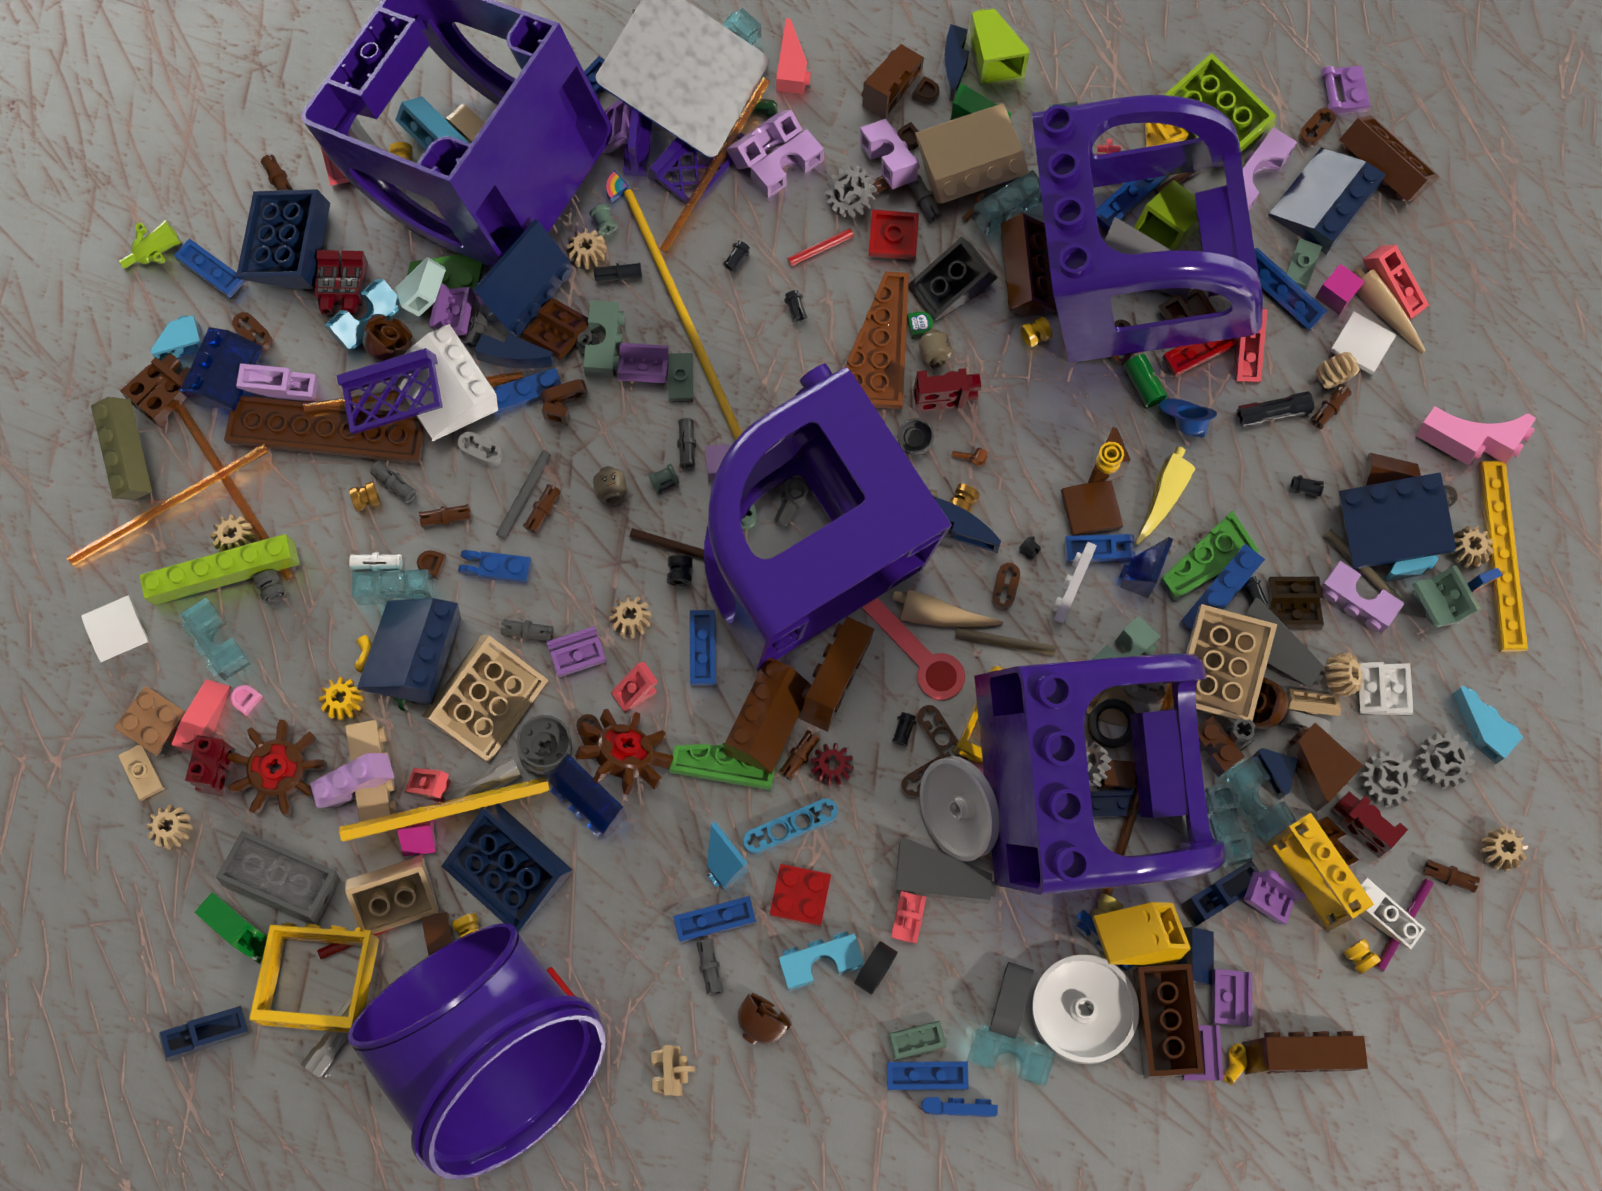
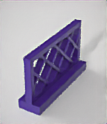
M633 108L631 109L628 144L625 147L623 173L628 176L647 177L652 121Z
M734 126L732 127L724 141L725 148L720 149L718 154L726 153L727 161L724 164L714 165L713 158H710L711 165H698L697 155L703 154L694 148L689 150L691 146L676 137L649 167L648 177L654 182L658 181L692 209L733 163L726 150L728 148V138L736 137L741 139L745 135ZM693 155L694 166H681L680 159L682 156ZM711 170L712 178L709 181H699L698 171ZM682 171H695L696 181L683 182ZM668 172H678L679 182L670 183L664 177ZM697 186V195L691 200L684 194L683 187Z
M424 348L336 375L338 385L342 386L350 433L356 434L443 408L435 365L438 364L436 354ZM428 368L429 377L423 384L416 380L420 371ZM406 376L409 380L402 391L394 387L399 377ZM383 382L387 386L380 397L372 394L371 392L376 384ZM414 382L423 386L415 399L407 395ZM361 389L364 391V394L356 404L352 401L351 391ZM391 389L400 393L393 406L385 401ZM427 390L433 393L435 403L424 405L420 401ZM369 395L377 399L371 412L362 408ZM407 397L413 403L408 411L402 412L398 407L403 399ZM385 404L391 409L386 417L380 419L375 415L381 405ZM360 410L368 414L363 424L356 425L355 418Z

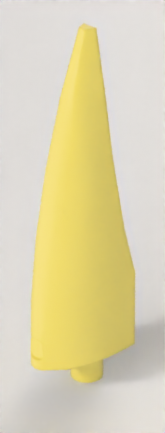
M1177 446L1174 453L1165 459L1156 478L1150 507L1135 545H1139L1166 517L1195 471V467L1182 458L1186 451L1183 447Z

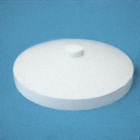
M950 756L933 762L926 769L920 785L921 811L928 831L938 846L955 859L972 861L985 856L994 847L999 833V810L990 784L975 765L961 757Z
M1073 955L1054 963L1040 977L1032 996L1031 1014L1039 1037L1052 1052L1074 1063L1095 1064L1114 1057L1129 1044L1138 1025L1139 1003L1132 983L1117 966L1108 964L1107 960L1097 956Z

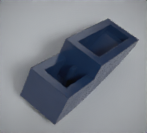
M950 24L946 38L943 61V76L949 101H954L968 64L970 52L964 49L968 29Z
M482 334L474 349L478 360L507 368H543L553 366L555 363L553 352L512 335H508L505 342Z
M936 497L935 500L952 524L950 530H952L951 537L954 538V541L998 553L1001 540L987 525L967 510Z
M1251 860L1182 903V906L1194 924L1198 926L1243 898L1253 872H1259V870Z
M238 1006L159 1032V1039L165 1061H169L247 1033L248 1029L242 1008Z

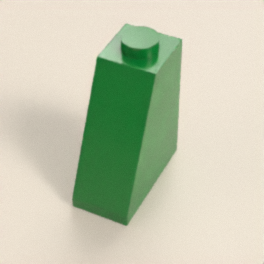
M960 84L953 101L950 121L997 104L966 85ZM1007 111V113H1008V115H1009V118L1011 119V114H1012V113H1010L1009 111Z
M211 892L194 913L230 945L260 964L263 959L268 935L229 903Z

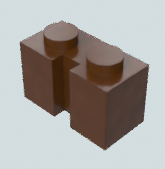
M1214 716L1198 726L1200 752L1205 750L1210 757L1206 762L1218 778L1245 758Z

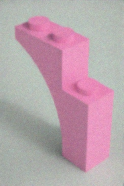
M1434 406L1423 422L1417 437L1468 466L1474 457L1479 460L1483 452L1507 464L1512 456L1517 458L1523 449L1522 440L1527 442L1535 431L1531 426L1536 418L1527 413L1509 422L1495 424L1477 423L1452 416Z

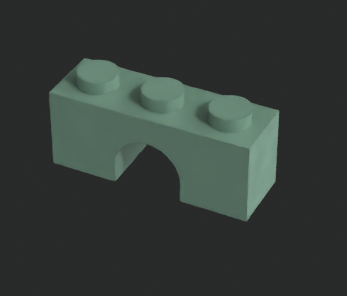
M590 300L589 329H591L592 333L603 334L605 339L597 345L585 344L583 363L585 377L614 378L615 370H618L620 355H617V348H620L622 343V333H619V328L624 326L625 312L621 311L619 302Z
M1138 616L1115 640L1123 649L1124 654L1116 652L1107 644L1092 660L1152 655L1158 648L1155 643L1161 636Z

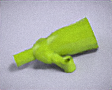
M166 219L144 238L143 234L147 233V228L142 223H137L135 225L136 240L132 243V253L120 260L119 263L124 269L136 262L141 264H148L150 262L163 264L165 257L162 253L176 245L182 244V242Z

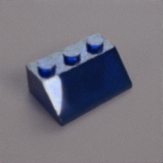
M209 327L180 391L197 405L235 411L244 391L236 387L240 364L256 365L263 347L229 330Z
M567 754L549 779V783L553 787L550 792L560 802L565 799L571 805L568 809L578 819L581 817L585 818L589 822L586 827L596 837L601 834L606 839L627 818L625 809L599 783L593 782V777Z

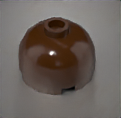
M385 315L373 316L369 319L362 336L365 351L379 362L404 355L413 343L411 342L412 332L398 319L393 318L392 321L385 319Z
M1265 677L1263 678L1252 720L1256 726L1255 728L1269 729L1276 726L1284 719L1288 710L1286 692L1278 683Z
M755 993L748 994L738 1010L737 1019L739 1027L744 1032L742 1036L751 1044H756V1042L773 1044L782 1038L792 1023L785 1013L781 1011L778 1014L772 1008L775 1006L773 1003Z

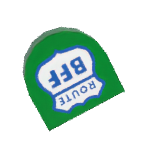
M913 312L907 314L912 339L922 337L925 332L932 330L933 319L928 313Z

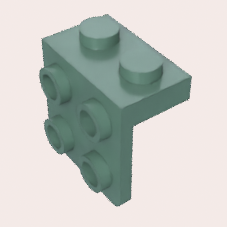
M1452 566L1431 579L1418 580L1412 584L1416 599L1423 604L1427 611V619L1436 627L1457 624L1481 610L1457 566Z

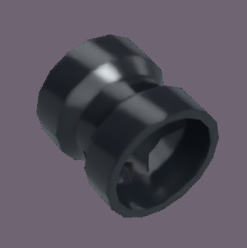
M684 555L669 556L668 567L670 572L667 574L666 582L673 586L691 585L692 576L690 569L693 565V559Z

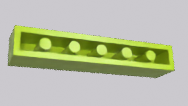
M287 534L140 574L139 576L144 599L154 605L251 579L266 570L274 569L279 571L300 564L295 542Z

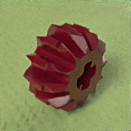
M837 743L833 744V750H829V746L823 744L824 753L816 749L814 754L817 758H811L810 764L816 766L811 769V773L814 775L819 774L817 777L818 783L827 779V787L831 786V780H835V784L841 786L840 777L848 781L850 776L847 772H853L854 766L848 764L853 761L852 755L845 756L847 753L846 747L837 751ZM830 760L835 761L836 766L834 770L829 769L828 764H830Z

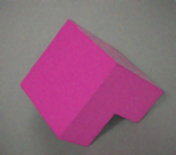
M1340 264L1323 283L1316 298L1340 315L1365 281Z
M435 819L397 828L403 857L436 852Z

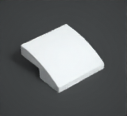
M1353 312L1330 352L1335 355L1351 352L1353 357L1356 358L1359 368L1373 375L1396 334Z
M130 595L81 616L100 663L149 642Z
M1360 663V669L1363 672L1361 674L1363 683H1361L1359 691L1360 713L1413 715L1410 663Z

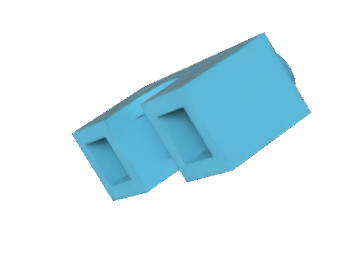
M377 278L360 293L367 304V311L362 318L354 319L348 311L341 310L324 325L343 348L354 349L363 342L362 336L365 326L373 316L385 315L391 317L399 310V298L384 279Z
M842 932L834 935V940L823 943V939L809 943L808 948L798 951V948L795 947L783 951V956L779 957V963L788 991L812 984L814 980L811 966L816 960L821 958L831 960L836 966L838 975L862 968L864 961L855 934L849 935L848 932Z

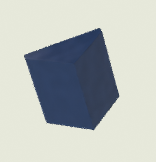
M1184 927L1183 930L1191 949L1175 965H1192L1194 985H1212L1214 932L1195 927Z

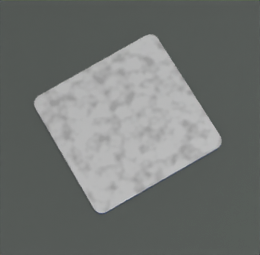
M642 0L597 72L595 81L601 88L704 156L713 158L721 149L767 68L769 60L763 52L686 0Z

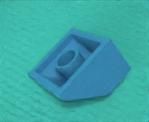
M714 822L711 824L707 861V868L710 873L707 877L715 887L720 885L725 890L748 872V863L718 824Z

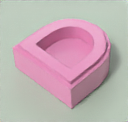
M240 685L233 689L230 700L237 710L247 716L263 696L248 685Z

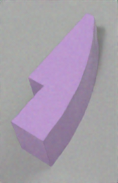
M240 364L236 387L277 399L316 403L319 381L316 374L291 372L289 368Z

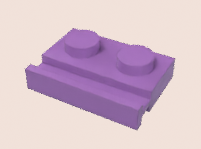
M595 626L547 641L558 678L607 662Z
M1212 970L1211 1024L1252 1026V972Z
M1198 1025L1204 1073L1182 1076V1081H1222L1220 1025Z

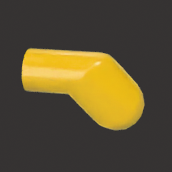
M363 635L356 640L362 652L354 666L360 673L363 672L372 646L367 635Z
M1240 1043L1234 1044L1228 1051L1229 1068L1224 1072L1223 1080L1230 1085L1234 1084L1247 1067L1246 1048Z

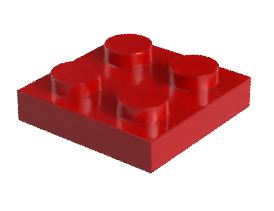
M872 209L868 256L916 260L919 213Z
M780 864L769 916L821 927L831 874Z

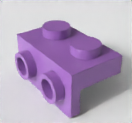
M441 283L437 298L433 304L430 328L435 331L450 324L457 335H467L474 299L473 289L471 287L450 289Z
M621 343L617 380L666 383L669 347L666 345Z
M1276 871L1253 872L1244 901L1276 923L1287 924L1294 901H1305L1306 895L1298 890L1297 885L1280 878L1281 875Z

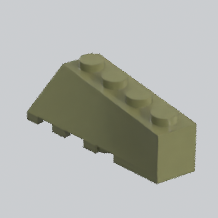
M106 397L91 405L112 499L136 500L151 493L152 488L131 400Z

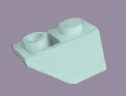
M426 257L395 287L401 307L418 317L422 315L437 298L446 272L445 267Z

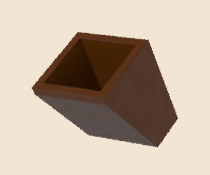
M1316 723L1310 728L1304 726L1288 742L1292 746L1286 753L1288 756L1298 759L1295 772L1312 809L1316 812L1328 804L1363 766Z

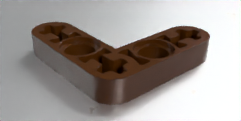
M932 705L923 706L919 710L917 722L938 757L903 778L901 791L905 797L910 799L920 796L921 783L917 786V792H914L912 789H906L909 784L908 781L911 780L912 783L919 781L921 776L918 774L922 773L923 776L926 769L933 762L950 757L949 751L946 754L942 751L948 750L952 745L956 747L958 739L940 711ZM925 712H927L929 715H935L933 717V723L937 728L932 733H930L929 731L933 728L930 721H923ZM940 732H944L949 736V743L939 745L935 740V736ZM953 748L952 752L954 756L959 757L960 755L954 753L955 748Z

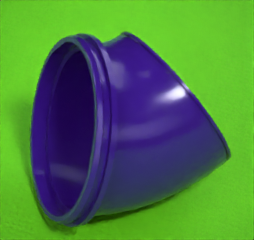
M507 923L487 926L469 933L417 963L386 987L367 1005L354 1021L348 1033L349 1043L412 1131L411 1147L414 1156L426 1169L447 1179H465L489 1172L514 1159L544 1137L565 1117L584 1094L601 1064L606 1046L604 1026L595 1008L583 998L567 996L538 961L515 927Z

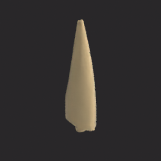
M1360 267L1356 268L1353 273L1365 281L1357 292L1358 296L1370 309L1423 354L1426 350L1417 332L1384 281L1374 269L1365 274Z
M908 590L906 593L894 591L893 601L904 603L900 618L902 621L957 628L1003 625V621L965 611L932 595Z

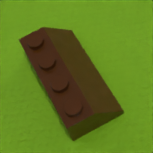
M1372 115L1357 118L1339 139L1344 144L1342 147L1347 153L1355 154L1360 160L1370 163L1385 173L1386 176L1382 184L1395 190L1394 195L1403 202L1405 200L1407 202L1415 200L1440 177Z
M1024 213L1019 214L1001 223V240L1003 243V261L1005 263V281L1007 284L1009 310L1022 316L1058 315L1051 280L1045 223Z
M772 658L764 661L726 739L725 755L772 774L803 709L805 698L802 697V694L809 682L787 664Z
M1178 964L1137 967L1133 970L1135 992L1139 1003L1138 1023L1144 1079L1203 1074L1192 965Z

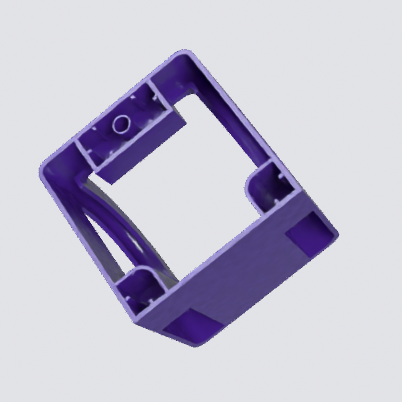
M382 0L301 113L302 121L335 166L373 203L394 219L428 240L490 267H493L534 219L538 220L547 232L550 231L608 145L612 136V125L560 23L495 0ZM455 22L505 39L522 70L515 79L485 58L464 37ZM429 46L461 79L497 105L471 144L451 136L440 137L429 145L418 163L348 135L349 129L357 115L378 119ZM396 186L431 200L444 219L422 207Z
M1168 95L1128 96L1068 107L1055 105L1045 111L1032 113L1053 294L1069 363L1246 337L1256 334L1261 329L1263 294L1258 275L1249 217L1240 143L1234 124L1218 109L1201 101ZM1124 124H1168L1186 129L1199 137L1192 140L1103 155H1095L1092 151L1095 141L1101 134L1112 127ZM1224 166L1227 185L1195 193L1196 214L1202 251L1185 250L1124 254L1109 247L1102 239L1098 229L1093 188ZM1191 288L1208 291V297L1221 295L1228 299L1232 306L1218 313L1116 327L1111 297L1153 289Z
M824 363L807 372L799 381L803 388L797 392L795 397L759 418L731 445L716 472L711 488L708 506V526L704 542V567L707 584L718 611L756 671L761 670L764 661L769 658L778 660L872 600L922 571L952 525L847 367L832 373L827 364ZM780 440H782L778 445H776L774 448H772L770 451H768V450H769L772 446H774L777 442H779ZM793 476H801L831 520V523L773 558L761 559L755 556L744 537L741 526L742 518L750 507L770 490Z
M1187 653L1036 664L1016 666L974 676L983 771L993 790L999 810V833L997 841L991 850L995 885L1044 895L1184 879L1213 872L1223 864L1225 859L1224 842L1215 840L1212 837L1204 791L1195 688L1199 680L1206 679V671L1203 661L1198 656ZM1161 682L1163 684L1172 683L1174 710L1130 714L1140 816L1144 818H1160L1186 815L1188 842H1180L1183 849L1145 855L1121 856L1109 850L1101 842L1094 827L1084 735L1085 713L1092 699L1109 687Z

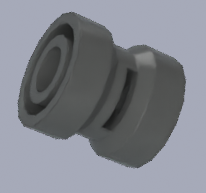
M274 569L263 571L253 578L256 588L261 591L260 597L262 602L265 604L276 602L287 593L284 586L279 583L280 577Z

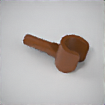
M980 192L977 195L975 205L962 217V220L966 222L979 210H987L991 198L986 202L981 201L984 192Z
M977 448L974 454L952 452V457L971 460L977 466H982L988 458L987 451L982 448Z

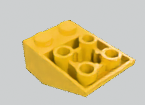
M1150 902L1092 917L1108 964L1175 965L1191 949L1173 903Z

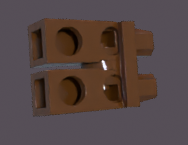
M169 353L161 361L155 357L151 364L135 376L120 392L125 399L131 400L132 405L161 428L167 422L165 418L177 406L181 405L186 397L189 398L193 394L190 387L198 377L187 366L179 374H176L174 371L182 364L173 354Z

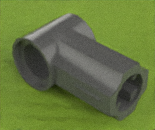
M1240 718L1224 729L1240 751L1254 742L1252 738L1255 736L1254 729L1256 726L1251 719L1245 720Z

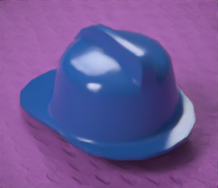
M1165 399L1159 404L1163 412L1174 417L1178 431L1188 436L1205 437L1210 420L1217 416V412L1211 408L1201 407L1181 399Z

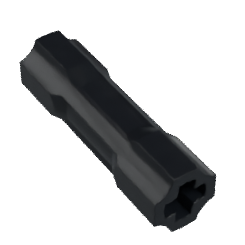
M1307 391L1267 402L1238 406V409H1236L1239 425L1244 428L1279 418L1301 416L1312 413L1314 401L1312 394Z

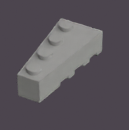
M1114 217L1105 239V243L1109 247L1124 254L1172 251ZM1165 288L1155 290L1162 291L1174 296L1180 294V296L1183 299L1187 300L1191 288Z

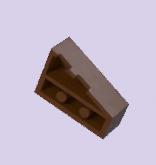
M902 44L895 50H892L886 60L864 81L861 94L863 97L862 107L882 119H887L923 70L924 57Z

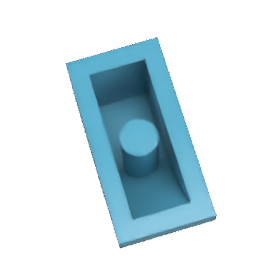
M193 315L181 316L177 320L170 321L151 348L154 358L157 357L160 361L169 353L178 359L206 351L201 327Z
M1433 555L1394 562L1383 580L1391 582L1421 575L1427 568L1432 570L1439 557Z

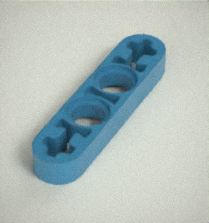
M821 799L751 829L744 835V848L750 854H760L827 825L837 817V805L831 799ZM822 805H826L827 808L832 807L833 810L830 811V817H826L825 814L817 816L819 822L814 823V817L810 810L814 809V813L817 814L822 811ZM803 814L810 819V824L806 828H799L795 824V819L798 815ZM775 825H782L786 829V834L782 838H775L771 834V829ZM767 830L771 843L767 844L766 839L759 842L758 848H755L754 845H748L751 841V836L755 835L759 839L764 836L762 831Z

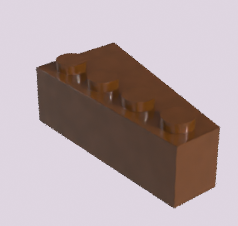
M848 616L843 625L840 623L837 625L833 637L836 638L834 643H828L823 653L825 658L823 664H817L812 675L815 678L812 685L807 683L803 691L802 697L805 698L800 720L824 731H829L833 714L838 712L845 695L844 690L849 689L856 672L854 670L859 668L871 643L874 628Z
M1329 1031L1312 1032L1313 1036L1305 1037V1032H1289L1288 1037H1280V1032L1264 1033V1038L1242 1042V1045L1246 1048L1247 1057L1245 1075L1262 1072L1278 1074L1293 1072L1294 1070L1295 1073L1316 1072L1317 1070L1319 1072L1368 1069L1364 1036H1354L1353 1031L1337 1032V1036H1329Z

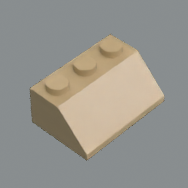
M423 855L346 880L345 893L357 925L363 930H371L372 934L439 913L431 877Z

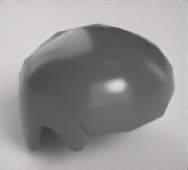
M920 418L907 420L899 427L897 434L898 443L902 450L910 455L925 454L934 442V430L931 424Z

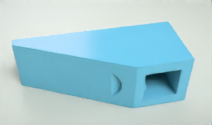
M1462 685L1453 693L1476 747L1496 764L1505 759L1524 737L1519 733V729L1514 724L1506 722L1501 718L1494 707L1486 705L1481 701L1478 694L1471 688H1466Z

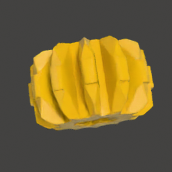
M339 677L337 684L333 680L328 681L331 686L329 689L321 687V691L325 695L318 697L320 703H323L321 710L324 713L328 712L330 719L337 716L339 721H343L345 714L350 718L354 717L351 712L353 709L361 711V707L357 703L364 701L362 695H359L361 690L354 686L352 679L345 682L343 677ZM343 695L345 700L339 703L338 697Z

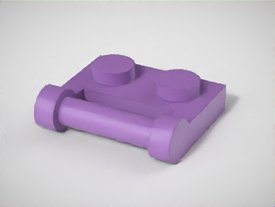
M1328 66L1321 70V76L1325 80L1329 99L1328 109L1332 110L1335 114L1369 110L1371 105L1362 66L1341 68ZM1334 79H1339L1343 102L1338 99Z
M618 100L605 110L612 125L611 139L603 150V153L608 155L621 145L628 144L632 107L621 100Z

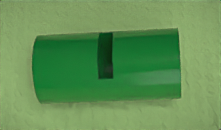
M1145 354L1137 355L1124 364V368L1146 408L1154 407L1168 397L1160 380L1155 376V371Z

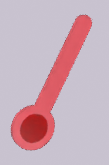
M878 598L862 607L919 667L917 681L925 695L934 700L942 701L955 697L962 690L965 682V671L959 660L945 653L932 654Z

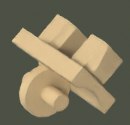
M663 1045V1049L651 1053L653 1066H663L664 1077L653 1078V1092L664 1093L666 1096H682V1084L688 1083V1073L696 1072L695 1066L687 1065V1056H681L680 1046Z

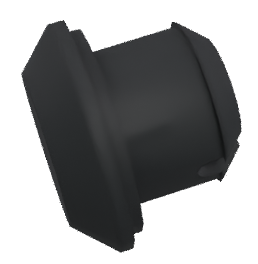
M1030 536L1019 547V553H1026L1030 558H1034L1041 550V547L1034 541L1035 537Z

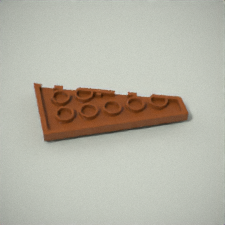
M885 271L845 366L852 372L875 408H903L909 273Z

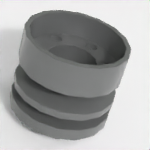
M539 715L530 718L522 725L517 735L516 744L521 765L526 771L541 778H550L564 771L572 757V740L567 726L558 718L549 715ZM549 746V753L546 751L541 753V747L547 748Z

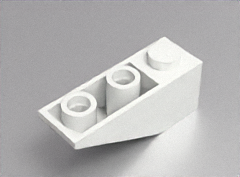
M1357 878L1375 904L1358 916L1411 950L1426 929L1368 878ZM1352 902L1348 906L1349 908H1352L1356 904Z

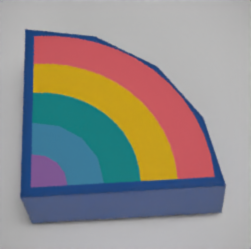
M615 170L608 176L606 182L607 197L612 203L621 197L624 191L629 189V185Z
M1493 568L1467 583L1471 592H1474L1501 577L1502 573L1499 568Z

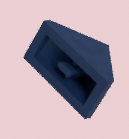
M1259 749L1253 757L1278 800H1281L1290 793L1298 759L1268 749Z

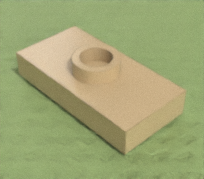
M1296 689L1287 690L1288 709L1305 711L1312 715L1340 716L1342 708L1337 695Z
M137 745L118 755L140 801L165 789L144 747Z

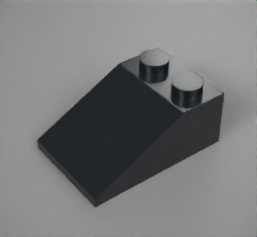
M960 237L916 276L908 286L932 317L938 320L979 295L998 277L974 246L963 237Z

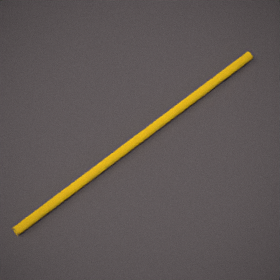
M628 189L623 194L736 441L742 434V430L632 189Z

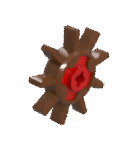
M604 709L600 717V721L605 728L603 731L585 721L582 723L578 734L596 745L579 746L575 757L576 760H597L600 766L595 773L593 782L599 783L609 773L622 779V789L625 795L630 794L634 785L633 778L638 776L644 779L653 789L658 788L662 777L649 765L669 769L674 757L656 752L653 749L654 746L662 743L666 734L663 730L646 736L641 730L637 729L640 723V713L635 712L630 718L628 725L616 724L609 709Z
M279 719L275 740L264 742L261 735L251 727L247 732L249 738L256 745L251 755L246 757L238 753L228 754L227 758L236 765L246 766L247 777L229 785V790L236 794L253 786L258 791L251 803L250 812L258 816L266 800L270 797L278 798L279 809L282 815L290 817L291 805L288 799L289 795L297 790H301L307 797L314 799L311 786L304 783L306 773L311 770H323L328 768L327 762L322 759L305 760L302 754L303 751L316 739L310 731L293 745L286 741L289 730L288 723L285 720ZM279 765L281 766L280 770H276L275 773L272 772L273 768H278Z

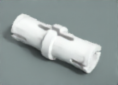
M373 552L372 555L351 554L349 565L351 570L372 569L373 572H379L380 569L401 570L403 559L401 554L380 555L379 552Z

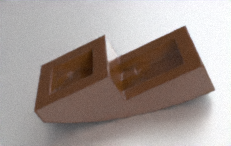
M448 912L421 918L428 955L454 941Z

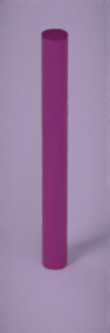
M1425 878L1406 910L1413 918L1416 917L1434 885L1429 879ZM1390 938L1380 956L1381 961L1374 966L1377 970L1385 971L1400 943Z

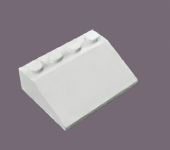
M450 324L428 333L406 351L405 354L427 348L436 354L438 364L435 365L443 408L416 415L432 441L498 411L495 391ZM428 368L421 370L416 380L424 384L429 377ZM401 376L397 379L395 384L399 390L402 391L409 378ZM414 382L407 395L415 399L423 386ZM427 390L420 403L424 405L435 403L433 393ZM405 397L409 406H411L413 401Z

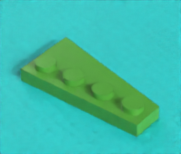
M1232 510L1205 538L1195 545L1186 556L1162 577L1161 582L1175 601L1218 577L1244 544L1259 553V549Z
M722 743V745L693 744L677 745L674 747V757L670 766V773L766 790L772 789L775 768L773 773L769 774L725 755V743Z

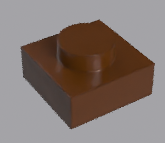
M544 402L542 407L544 419L568 426L570 420L568 408L559 402Z

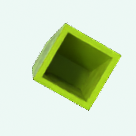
M995 8L988 10L980 9L972 12L968 40L979 84L986 85L1025 78L1030 54L1029 48Z
M1171 181L1146 204L1133 228L1168 249L1179 251L1198 228L1195 195L1176 181Z

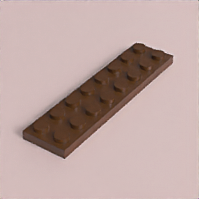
M233 395L224 441L226 444L420 464L426 430L417 416H413L352 434L349 429L346 406ZM360 410L355 418L356 425L363 424L368 414ZM378 410L375 416L380 419L384 418L389 411Z

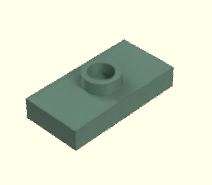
M1299 239L1286 274L1306 290L1322 246Z
M669 353V401H693V353Z
M940 1020L888 1033L894 1060L947 1047Z

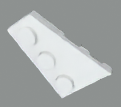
M1087 542L1083 553L1077 552L1072 566L1076 567L1073 576L1067 575L1062 586L1066 590L1063 599L1057 598L1052 611L1057 612L1054 617L1055 621L1063 624L1097 545Z

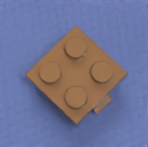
M145 686L114 728L158 756L166 741L172 744L178 729L177 726L186 712Z

